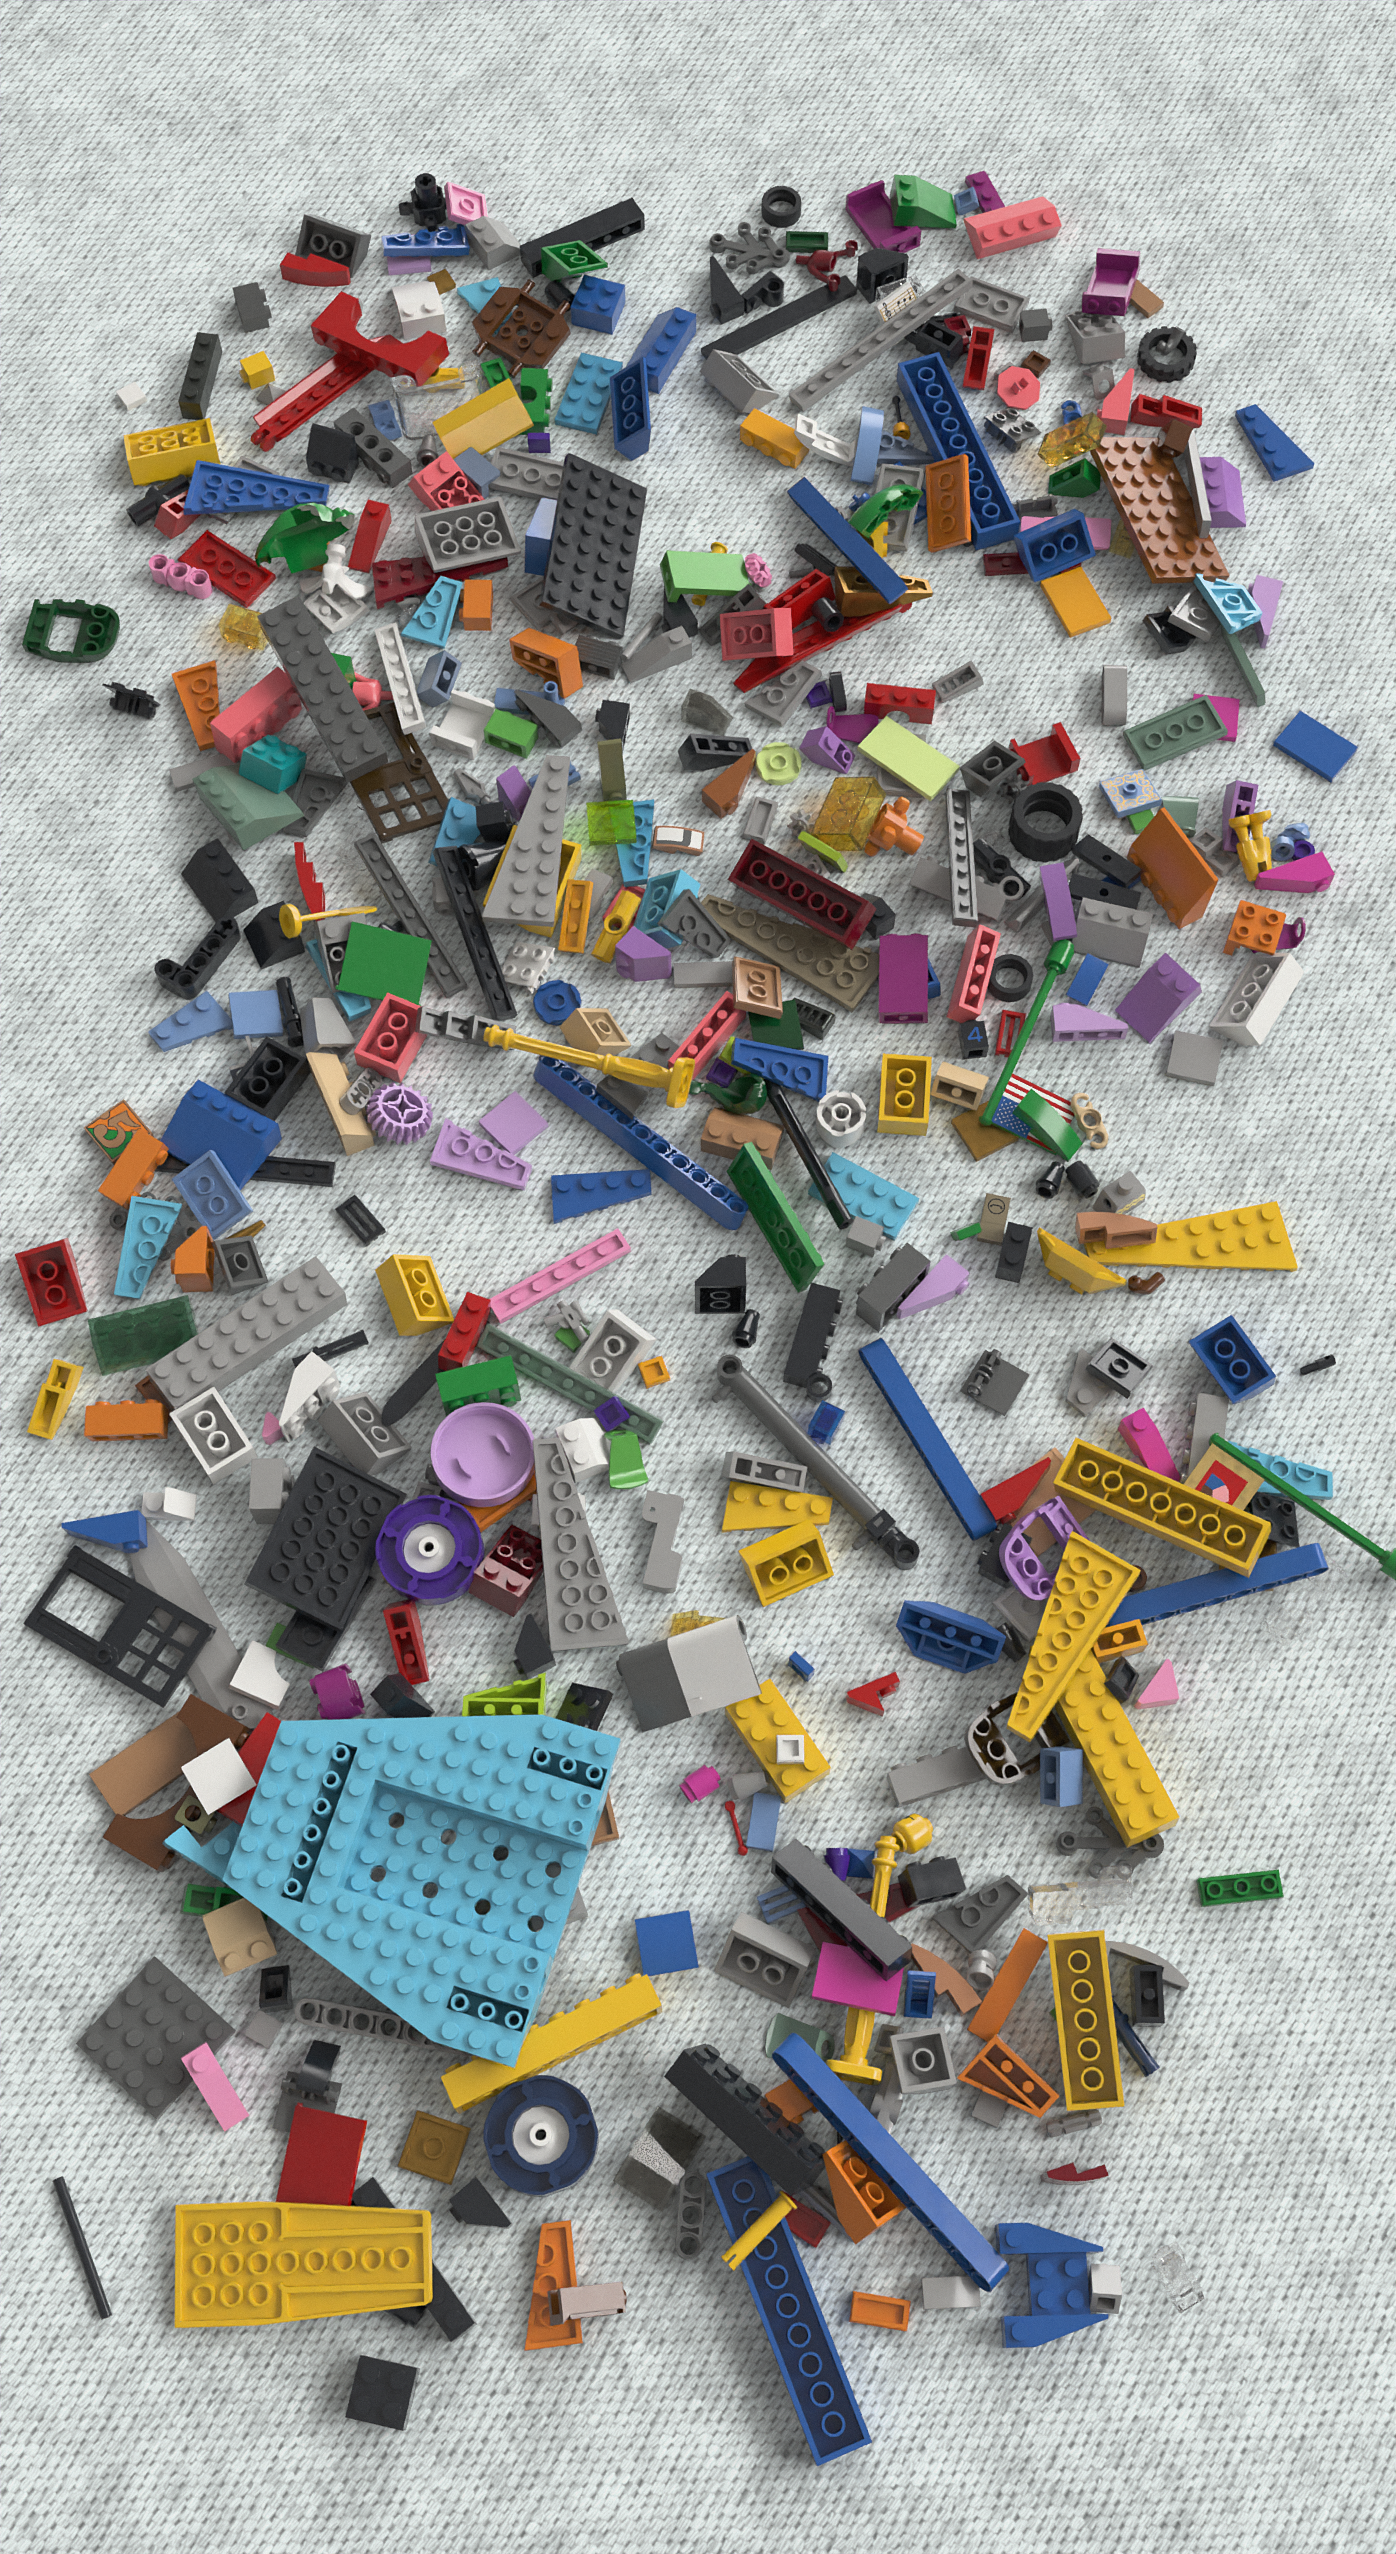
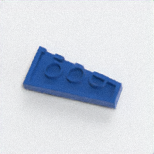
M1256 404L1236 410L1235 417L1273 482L1313 469L1315 463Z
M739 1038L734 1039L732 1044V1065L757 1074L762 1078L817 1102H820L826 1095L829 1056Z
M650 1169L551 1175L554 1224L568 1218L583 1216L585 1213L595 1210H604L608 1206L618 1203L624 1204L652 1195Z

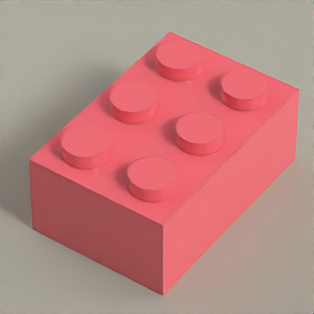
M387 993L354 1050L357 1065L363 1068H373L379 1075L401 1083L427 1037L426 1034L415 1032L417 1011L421 1006Z

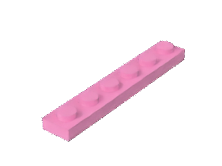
M617 1228L490 1298L491 1310L501 1324L630 1253L631 1247Z

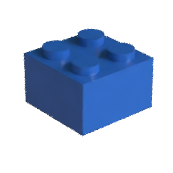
M584 275L571 305L572 325L613 335L626 303L625 285Z

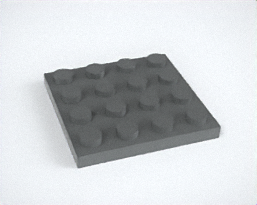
M154 1956L76 2044L153 2117L159 2120L193 2081L181 2057L204 2042H207L215 2056L236 2030Z

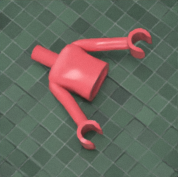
M355 673V678L358 682L353 683V693L359 704L366 706L362 708L363 711L380 706L381 700L394 701L392 691H383L378 680L369 679Z

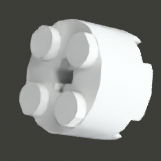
M839 1090L826 1094L820 1100L816 1113V1130L820 1138L834 1148L854 1144L862 1136L865 1127L866 1107L862 1099L855 1093L851 1092L849 1094L839 1092Z

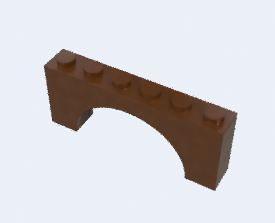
M192 1694L189 1695L176 1716L190 1730L195 1741L197 1757L228 1738L236 1751H238L250 1736L248 1734L250 1728ZM190 1785L182 1798L174 1806L157 1816L133 1819L117 1813L102 1838L155 1870L164 1872L165 1869L172 1867L177 1858L176 1851L168 1849L163 1845L165 1839L183 1826L182 1823L175 1820V1815L188 1795L197 1800L199 1798ZM192 1805L185 1810V1818L188 1821L194 1822L201 1816V1810L198 1806ZM185 1826V1828H186V1829L190 1832V1834H191L192 1831L190 1830V1828H188L187 1826Z

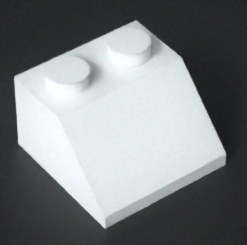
M599 1418L577 1419L555 1428L556 1437L560 1439L575 1483L609 1470L611 1440L605 1438L607 1431Z

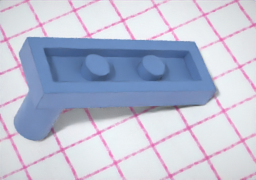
M548 681L544 684V692L520 690L563 706L565 704V699L559 696L558 686L553 681ZM496 689L495 709L503 712L508 711L512 714L530 715L526 710L522 712L515 704V689Z

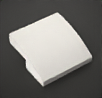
M335 584L332 594H324L319 589L303 603L332 633L350 626L370 611L361 599H352L337 584Z
M229 1738L181 1767L208 1815L256 1786L255 1781Z

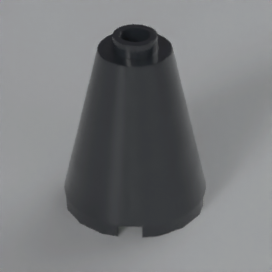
M507 841L462 844L457 848L473 891L481 889L492 881Z

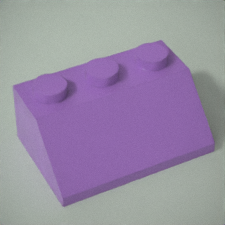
M1199 457L1211 516L1210 528L1246 527L1240 471L1222 457Z

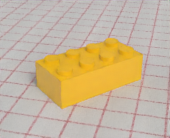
M769 1678L760 1684L762 1694L729 1704L725 1707V1715L761 1769L767 1772L771 1784L779 1796H781V1799L784 1803H787L829 1775L831 1767ZM776 1735H804V1764H777Z

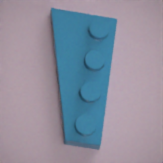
M654 799L608 805L624 887L645 885L648 882Z

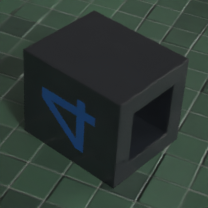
M968 1020L960 1023L958 1037L962 1059L987 1057L989 1044L984 1021Z

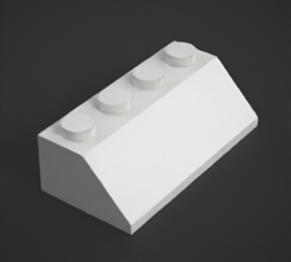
M1265 953L1253 954L1209 1027L1243 1046H1260L1304 974V971L1291 953H1274V955Z

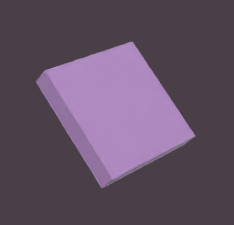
M387 256L389 275L432 272L430 256H398L395 258Z
M514 1091L480 1119L479 1125L505 1151L515 1155L548 1127V1122Z

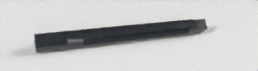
M764 1079L767 1097L820 1192V1196L838 1229L848 1228L854 1220L786 1098L781 1085Z

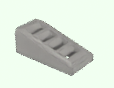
M972 661L967 662L932 683V687L936 690L942 703L984 685L983 678ZM970 674L972 679L968 680L966 675ZM962 678L964 684L961 685L958 679ZM952 681L954 682V684H955L956 687H957V688H955L954 690H953V688L951 687V685L949 684V683L952 682ZM945 685L949 693L945 694L941 686Z

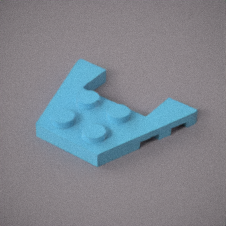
M232 1822L201 1847L183 1825L165 1839L163 1845L168 1849H173L181 1854L184 1859L190 1863H195L206 1870V1873L224 1883L222 1879L242 1827Z

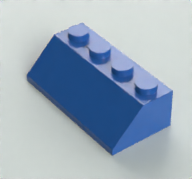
M679 307L658 314L626 365L627 367L642 357L646 359L649 391L659 394L696 333V314Z
M644 357L610 377L614 449L631 461L649 451L651 423L647 368Z

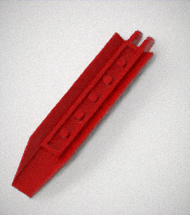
M390 334L368 339L385 345L403 344ZM341 353L335 354L253 416V419L260 428L252 434L250 441L254 445L260 444L259 448L264 452L271 450L276 442L284 439L375 369H371L361 362H356Z
M912 602L904 605L900 603L893 608L864 616H844L842 626L834 632H827L816 621L792 634V656L755 658L733 684L743 693H746L793 668L801 661L805 662L824 651L831 650L835 645L850 640L854 635L869 630L873 625L888 620L898 612H906L911 609Z

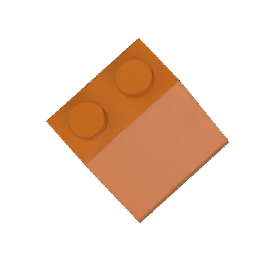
M201 1226L175 1250V1259H171V1274H175L176 1284L180 1285L183 1292H213L215 1251L211 1243L213 1239L207 1226Z

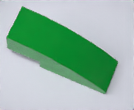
M1032 1088L1012 1112L1031 1128L1029 1133L1067 1162L1083 1144L1066 1120Z
M188 1883L184 1887L180 1914L202 1917L244 1897L231 1888L208 1887ZM263 1912V1914H264V1916H265V1919H266V1921H267L268 1915H266V1914Z

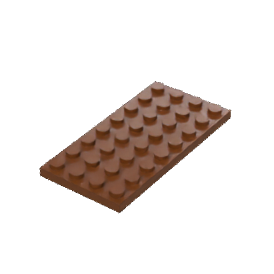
M1090 437L1086 445L1152 584L1194 583L1196 573L1203 574L1205 581L1215 582L1216 578L1226 581L1230 575L1210 534L1207 538H1199L1192 497L1173 459L1164 456L1162 451L1157 449L1160 438Z

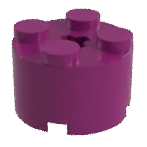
M346 1663L317 1674L309 1680L313 1693L319 1696L321 1703L317 1704V1708L322 1719H352L365 1714V1711L362 1709L365 1705L356 1680L349 1678L348 1674L352 1673Z

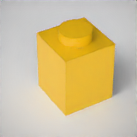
M264 351L240 360L242 369L239 370L240 377L243 383H248L251 390L275 381L273 367Z

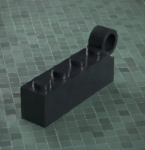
M811 1282L784 1371L783 1382L806 1388L809 1399L820 1403L826 1401L832 1392V1381L827 1375L822 1374L823 1368H819L822 1359L827 1360L830 1345H826L828 1336H834L837 1323L833 1322L835 1314L840 1315L843 1300L839 1299L840 1290ZM816 1382H821L827 1386V1391L817 1394L812 1391L811 1386Z

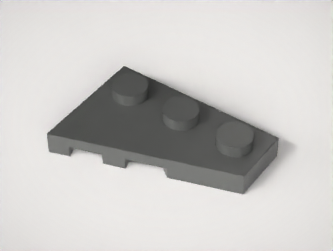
M302 769L292 800L303 812L304 816L283 828L284 833L307 837L348 784L344 777Z
M1006 1875L967 1899L958 1902L951 1908L933 1916L932 1919L971 1954L973 1951L980 1950L1029 1893L1009 1875Z

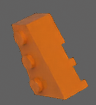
M529 627L509 639L513 660L532 675L537 673L544 679V684L548 681L555 682L560 691L559 696L563 699L583 687L577 646Z

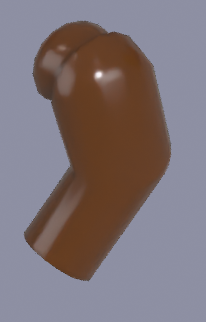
M1156 1272L1148 1280H1142L1141 1277L1133 1275L1128 1279V1288L1133 1293L1149 1295L1165 1282V1277L1160 1272Z

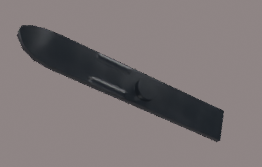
M445 1339L387 1401L381 1417L383 1426L387 1427L402 1419L437 1382L435 1374L445 1372V1370L438 1368V1354Z

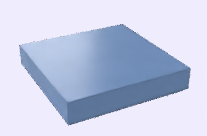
M277 990L231 992L228 994L234 1039H245V1036L248 1035L249 1038L283 1036Z

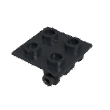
M112 682L111 685L102 684V686L115 693V697H111L109 705L114 710L129 714L132 711L133 715L149 719L150 717H155L156 709L154 705H161L154 700V696L147 694V691L133 688L132 691L125 688V685Z
M1257 1491L1247 1507L1250 1514L1271 1523V1532L1267 1540L1296 1548L1300 1547L1295 1502Z

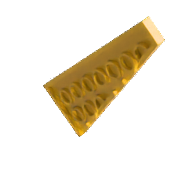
M1277 1201L1158 1224L1156 1243L1109 1249L1105 1248L1104 1241L1083 1243L1087 1256L1106 1266H1119L1120 1264L1137 1265V1267L1149 1265L1165 1268L1179 1266L1194 1269L1237 1268L1241 1270L1266 1269V1271L1290 1270V1272L1297 1271L1298 1269Z
M1073 1531L1069 1535L1006 1729L1029 1743L1141 1571Z

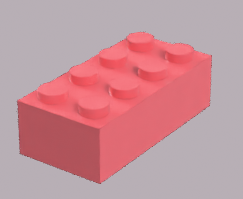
M278 666L210 722L216 750L220 754L223 753L234 763H237L239 760L241 762L242 752L245 748L268 734L273 735L275 732H279L289 720L296 718L302 710L298 694L286 673Z

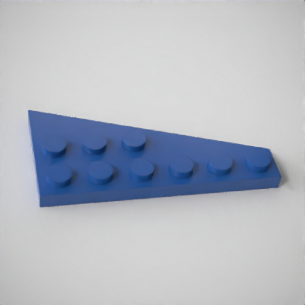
M197 460L184 505V515L287 510L298 504L307 503L323 504L326 506L330 485Z

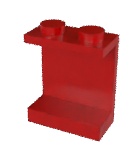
M1061 722L1052 725L1050 736L1022 746H1018L1015 738L1011 739L1009 743V750L1025 759V763L1016 770L1017 776L1021 774V779L1024 781H1029L1027 786L1039 782L1045 783L1078 771L1081 758Z

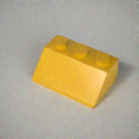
M393 1254L375 1269L399 1336H418L453 1323L454 1317L430 1256Z
M809 1519L738 1551L745 1572L763 1607L834 1576L821 1534Z

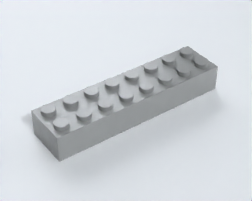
M315 1256L145 1369L149 1380L172 1411L212 1387H215L217 1392H219L347 1305L346 1294L317 1256Z

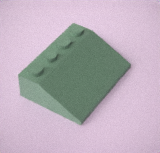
M240 764L213 767L193 778V783L200 799L243 851L304 816L303 812L284 790L276 794L239 775Z

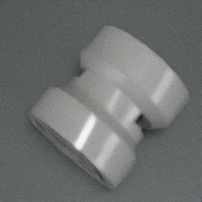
M976 1950L970 1954L966 1981L972 1988L987 1990L993 1986V1972L997 1964L994 1954L986 1950Z

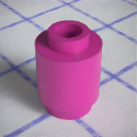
M704 1764L684 1778V1782L679 1787L692 1804L696 1800L698 1802L718 1789L720 1787L718 1781L721 1778L713 1766L708 1768Z

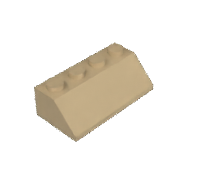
M307 1053L306 1057L311 1074L346 1155L349 1156L375 1146L373 1137L376 1136L375 1130H372V1124L365 1121L364 1116H367L365 1107L356 1115L348 1114L341 1107L340 1098L353 1083H349L346 1076L350 1074L345 1062L340 1063L337 1054Z

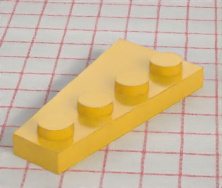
M730 1481L722 1533L737 1530L753 1531L764 1528L780 1529L781 1527L795 1526L808 1519L814 1526L829 1525L833 1498Z

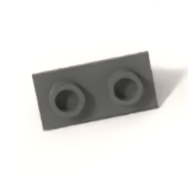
M1048 494V496L1037 497L1036 500H1033V498L1026 500L1018 499L1015 503H1012L1020 522L1023 516L1038 518L1058 516L1055 506L1058 503L1056 495Z

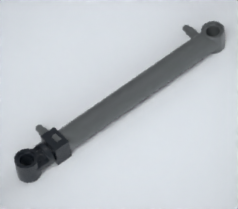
M729 1354L721 1357L717 1364V1378L724 1386L712 1396L713 1402L718 1403L733 1392L803 1466L808 1467V1472L864 1529L863 1534L852 1544L854 1550H859L871 1540L890 1556L897 1568L901 1570L912 1569L917 1564L920 1553L918 1544L914 1540L909 1539L898 1527H895L896 1521L885 1509L881 1510L742 1366V1362L737 1356ZM727 1367H732L736 1372L726 1374L723 1370ZM908 1550L911 1552L912 1557L904 1559L899 1555V1552Z

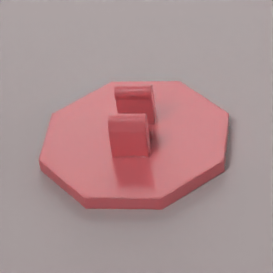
M1011 366L998 376L997 395L1007 407L1026 410L1039 401L1040 382L1029 369Z

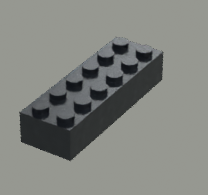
M705 2043L684 2049L664 2077L790 2196L810 2188L825 2169L823 2158L825 2150L816 2142H811L803 2135L804 2131L799 2125L789 2122L782 2115L783 2111L776 2104L768 2102L762 2097V2092L756 2085L747 2083L740 2076L741 2072L732 2064H727L719 2057L720 2052L715 2047Z

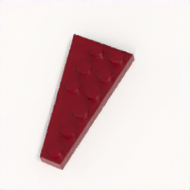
M425 556L372 563L377 609L383 608L384 603L392 600L395 603L404 601L403 597L411 594L420 596L429 593L440 576L453 580L460 579L464 582L465 580H470L469 576L476 573L485 575L509 567L508 558L504 557L436 573L433 572Z

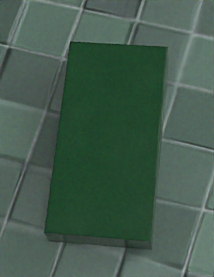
M786 231V250L793 253H813L817 250L828 251V232Z

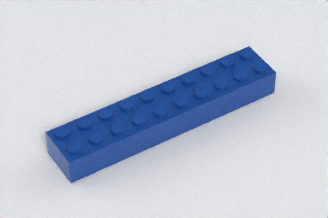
M937 352L898 363L896 382L927 448L932 453L934 463L961 454L968 456L971 540L975 550L1014 540L1013 535L1019 532L1020 520L940 353Z
M749 2156L706 2174L733 2245L777 2199L776 2192L769 2175ZM784 2217L740 2263V2267L816 2466H820L872 2443V2440L790 2228Z

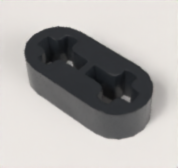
M841 671L830 672L829 687L835 712H844L847 710Z

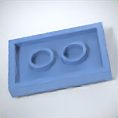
M209 1150L172 1178V1181L200 1224L208 1227L213 1240H216L253 1212L213 1150Z

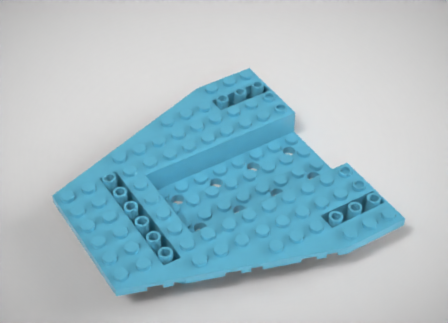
M545 1715L281 1721L222 1881L434 2043L515 2069L523 2042L536 2017L605 1805L613 1764L621 1739ZM401 1814L405 1819L403 1826L397 1829L390 1826L391 1817ZM448 1830L454 1831L456 1833L455 1842L450 1845L442 1843L441 1837L443 1833ZM506 1847L509 1851L507 1859L504 1861L495 1860L493 1853L496 1848ZM551 1863H557L561 1866V1873L555 1878H550L546 1875V1868ZM377 1867H382L386 1871L385 1878L380 1882H375L371 1879V1873ZM428 1884H435L438 1886L437 1895L431 1899L424 1897V1887ZM481 1900H487L491 1905L490 1911L485 1915H479L475 1911L476 1904ZM533 1917L543 1919V1927L538 1932H532L528 1928V1922Z

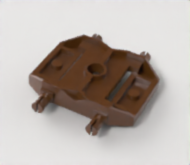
M528 279L520 289L499 287L472 321L473 328L479 339L478 345L472 350L473 354L480 357L483 351L487 349L496 355L503 356L513 365L508 371L509 376L515 379L522 368L544 369L571 334L563 316L570 308V304L563 300L560 306L553 310L530 296V291L535 287V283L531 279ZM515 306H518V308L513 312L512 316L508 319L505 325L500 328L498 334L495 337H492L494 332L498 329L501 323L509 315L512 309ZM520 330L528 331L525 336L517 335V332Z

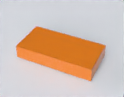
M853 2291L849 2322L907 2332L911 2301Z

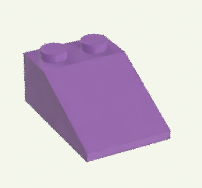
M1165 952L1145 972L1115 1011L1150 1043L1202 993L1201 985Z

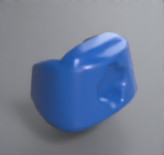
M865 492L860 498L854 494L852 496L854 501L849 505V509L855 513L870 498L869 494Z

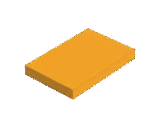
M1082 567L1041 581V589L1070 638L1111 623L1112 618Z

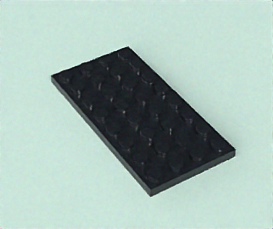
M571 453L565 456L539 606L620 640L624 636L647 488Z

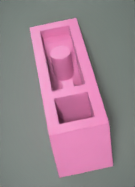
M207 2042L181 2057L224 2132L249 2116Z

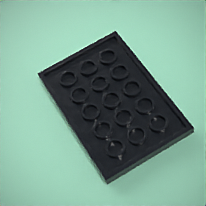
M314 1446L244 1585L340 1633L376 1560V1540L384 1521L394 1508L403 1504L407 1494Z

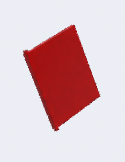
M297 2102L276 2202L350 2206L367 2120L302 2106L303 2103Z

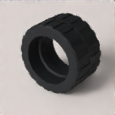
M1053 782L1031 784L1019 792L1012 806L1008 835L1010 836L1011 844L1015 847L1014 849L1025 858L1036 862H1054L1067 856L1072 851L1075 843H1077L1083 820V808L1078 797L1070 789ZM1047 811L1059 816L1066 824V827L1058 832L1044 833L1033 829L1026 822L1025 817L1033 812Z

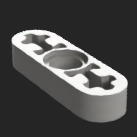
M365 1068L340 1098V1104L348 1114L356 1115L367 1104L373 1092L382 1084V1078L379 1073L373 1068Z

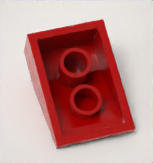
M68 1238L15 1254L38 1327L88 1311L76 1260Z

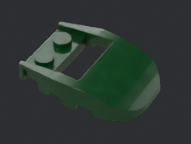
M34 599L22 646L25 652L55 662H96L105 658L114 648L120 631L119 616L115 610L106 605L98 603L90 605L86 604L85 600L76 599L75 602H64L63 599H53L52 604H40L39 599ZM56 615L82 619L73 653L63 650L58 652L50 650L48 647Z

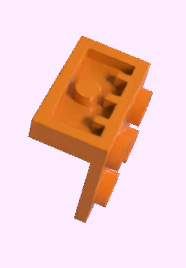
M1240 900L1223 953L1232 956L1235 948L1240 949V946L1265 954L1274 955L1286 914Z

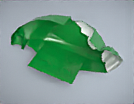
M316 503L298 504L286 510L274 521L258 544L255 553V561L258 568L262 562L271 564V558L285 557L291 574L327 563L329 559L325 553L327 543L350 530L354 523L355 514L348 512L346 509L342 510L339 507L332 510L323 504Z

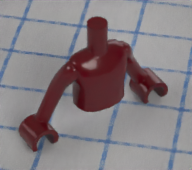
M847 241L845 243L846 249L840 251L817 250L811 256L797 255L796 264L807 265L809 273L818 280L828 284L829 290L834 292L841 283L840 276L838 274H831L827 277L821 272H832L836 266L837 257L846 255L850 258L854 257L855 251L858 250L857 241Z

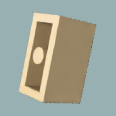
M942 1062L935 1076L930 1095L977 1111L989 1077Z

